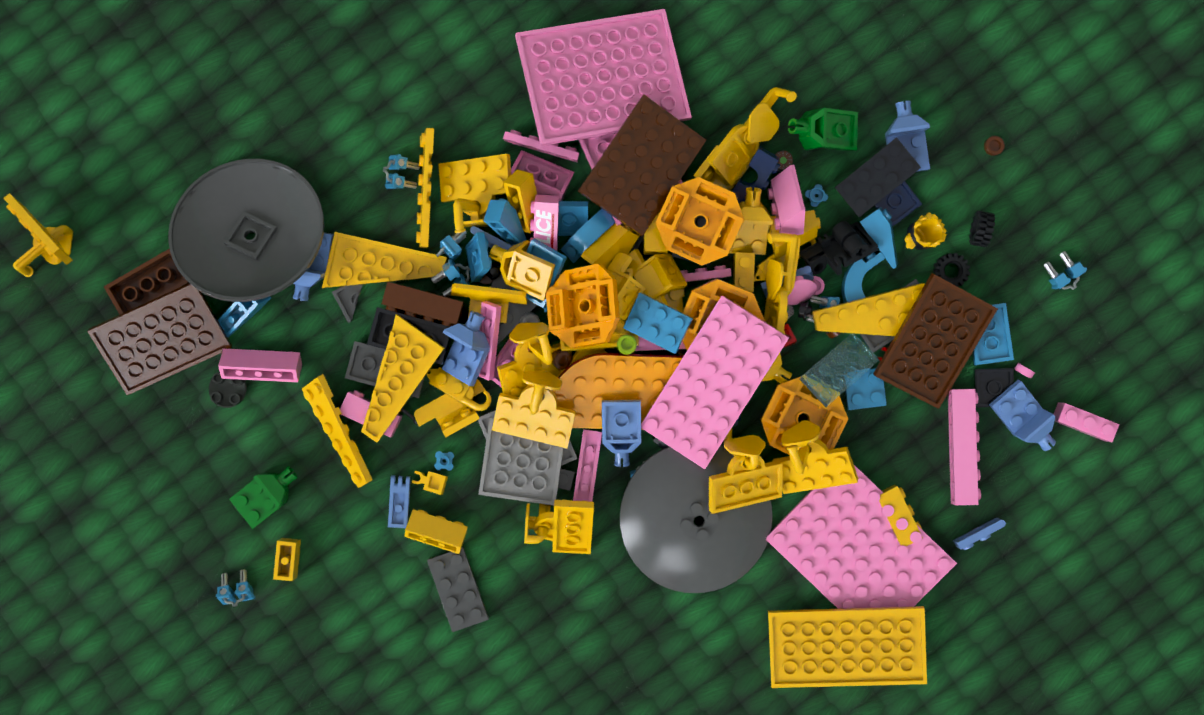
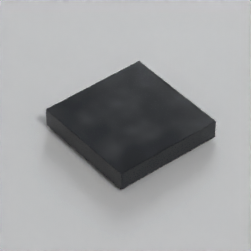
M1013 368L973 369L975 393H978L976 408L990 407L989 404L1014 383Z

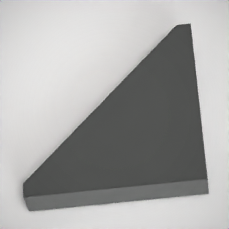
M363 284L341 286L332 291L348 323L352 322Z

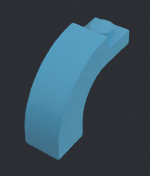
M603 209L598 211L560 250L575 263L587 248L615 224L612 215Z
M873 252L864 258L866 262L860 259L848 267L842 281V298L844 303L865 298L862 291L863 277L868 270L885 259L881 252L877 254Z

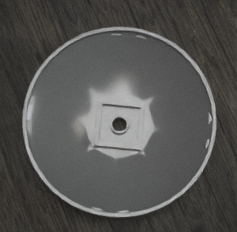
M243 159L228 162L199 177L179 199L169 224L168 240L170 253L182 276L193 287L208 296L231 302H247L267 298L292 285L311 266L322 244L324 214L320 200L312 186L292 168L265 159ZM249 233L256 234L252 240L246 239Z
M720 445L706 469H703L670 446L666 447L643 462L626 486L619 516L624 545L635 565L648 578L665 588L684 593H705L724 588L743 577L756 564L768 541L766 538L772 528L771 500L715 514L709 511V476L727 472L728 464L734 457L723 445ZM696 516L704 518L701 525L694 524L693 521Z

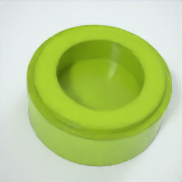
M623 335L618 339L617 348L620 353L630 355L636 350L637 342L633 336Z

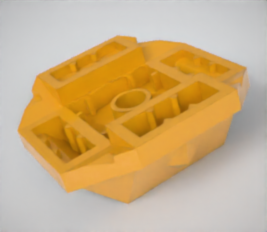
M697 177L671 187L655 223L666 250L703 266L728 256L745 219L735 193ZM699 216H703L706 219V224L703 227H698L695 223Z
M602 264L565 270L555 284L546 291L548 326L552 334L574 349L609 343L620 320L617 279Z
M718 278L691 290L682 312L693 318L683 339L686 350L689 349L722 295L765 321L754 294Z
M805 376L778 384L761 418L768 444L789 455V451L786 449L788 446H783L781 443L782 435L785 431L798 424L799 415L805 413L807 421L820 426L821 432L818 439L827 446L828 450L834 449L848 421V416L844 410L839 393Z

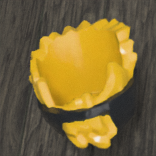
M930 212L925 216L921 215L919 219L907 228V235L904 240L906 248L924 250L940 245L947 236L945 234L947 232L944 228L945 224L941 223L942 220Z

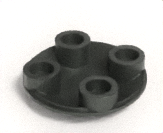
M220 372L212 376L209 383V395L211 401L218 406L224 408L237 406L246 395L247 386L245 380L221 379Z

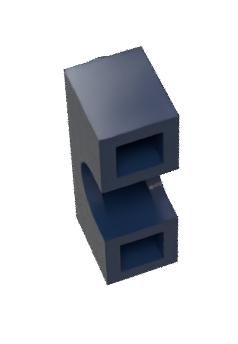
M761 146L758 148L749 163V166L757 171L758 179L752 183L739 179L732 190L736 194L738 203L746 200V188L752 187V191H754V187L760 188L763 191L766 189L770 182L768 180L771 173L775 174L780 166L778 163L780 158Z

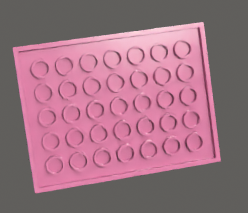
M665 9L517 32L515 34L541 146L617 133L643 94L680 121H687L692 118Z
M855 465L858 483L811 490L775 526L766 538L785 559L838 609L914 607L957 564L918 525L920 533L914 531L910 535V540L913 543L908 546L900 545L887 517L893 515L894 508L891 505H885L882 508L879 500L880 494L883 492ZM899 518L896 521V526L898 529L904 530L908 527V522L904 518Z

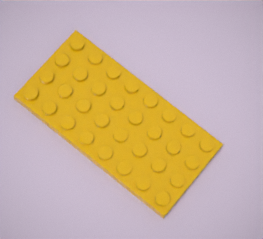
M924 606L768 611L771 688L927 684Z

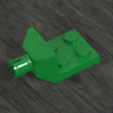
M820 108L806 111L799 120L792 118L788 123V126L795 127V129L788 128L789 133L799 134V140L804 150L817 148L846 151L857 150L858 112Z
M287 466L280 474L264 472L257 474L253 477L254 480L229 499L252 529L287 503L288 485L298 478L296 473L288 476L294 471L290 466Z

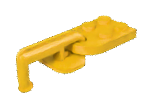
M778 87L772 88L754 108L744 124L733 127L707 160L726 185L732 186L742 174L758 150L759 142L769 141L775 135L779 128V119L771 110V107L779 97L786 98L788 102L795 101L797 94L794 91Z
M768 232L767 239L770 244L773 242H788L784 267L782 262L775 259H770L767 264L765 281L768 295L765 305L764 322L785 334L784 326L788 320L787 297L792 292L795 284L801 239L795 234Z

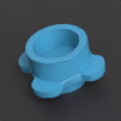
M820 184L815 185L812 190L805 192V196L810 199L811 206L817 207L820 202H825L828 199V195L825 194Z
M436 452L435 468L437 470H452L454 467L452 464L454 454L452 452Z

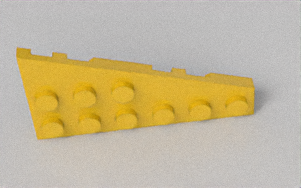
M334 232L322 288L431 278L443 270L442 266L447 263V257H437L431 253Z
M925 283L812 311L815 329L826 332L895 336Z
M398 314L395 315L387 348L377 376V382L361 430L362 433L375 442H379L444 350L443 346Z

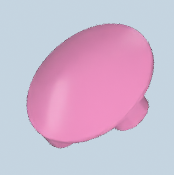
M796 276L794 288L787 297L788 305H797L809 300L816 292V284L811 280L804 279L803 276Z

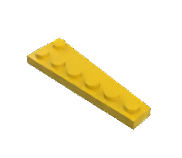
M426 128L425 132L421 133L420 147H423V155H419V166H422V174L418 176V186L422 187L421 193H418L417 205H421V212H417V224H420V232H416V243H419V248H427L429 242V197L431 195L430 177L432 174V162L430 160L433 153L434 128Z
M322 374L303 387L302 391L305 399L312 406L314 415L320 420L324 432L328 434L332 441L333 448L339 453L343 465L351 474L352 481L360 488L372 481V477L359 453L355 441L349 438L350 430L347 424L342 423L339 417L342 413L339 407L335 408L331 400L333 394Z

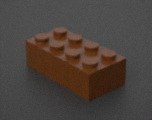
M169 248L105 285L104 288L118 313L122 314L180 288L189 282L177 269Z
M387 281L381 304L386 305V309L400 313V309L405 310V315L418 318L420 314L424 316L423 320L437 323L438 319L442 320V325L451 327L459 323L461 324L467 303Z

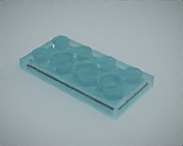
M851 333L801 376L800 381L827 407L872 368L879 359L854 333Z

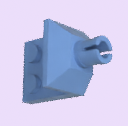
M911 101L895 103L898 116L885 133L886 145L897 137L921 168L916 172L930 170L925 131L930 128L929 123L918 115H913Z
M324 232L322 244L313 263L293 283L295 284L293 299L298 300L300 298V301H308L310 287L324 278L334 234Z
M475 311L470 312L465 324L459 323L444 329L443 333L454 339V342L442 367V370L473 387L490 350L485 333L480 331V326L485 316Z
M1017 380L989 404L1015 437L1027 443H1038L1043 451L1051 449L1048 443L1052 446L1056 444L1054 438L1049 434L1053 429L1054 414L1044 410L1022 381Z
M602 400V444L615 454L614 465L617 467H621V458H623V467L629 466V453H632L641 444V400Z

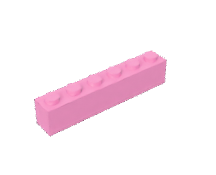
M950 389L948 393L951 504L978 505V500L981 499V490L978 488V481H980L981 475L980 470L977 469V462L980 461V452L977 450L979 432L976 431V423L979 422V414L976 412L978 393H975V389Z

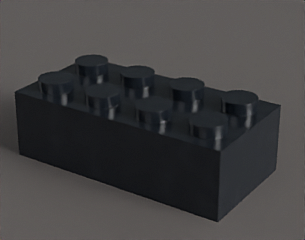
M896 137L835 188L858 217H860L921 167Z
M377 307L367 345L386 350L395 315L398 314L444 347V350L434 362L444 365L451 338L445 335L443 331L449 328V326Z

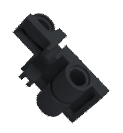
M842 221L833 228L832 235L824 234V240L819 237L817 243L800 251L799 254L805 261L806 266L811 267L813 275L823 272L827 264L839 275L842 273L841 265L847 267L878 250V245L858 222L850 225L847 221Z

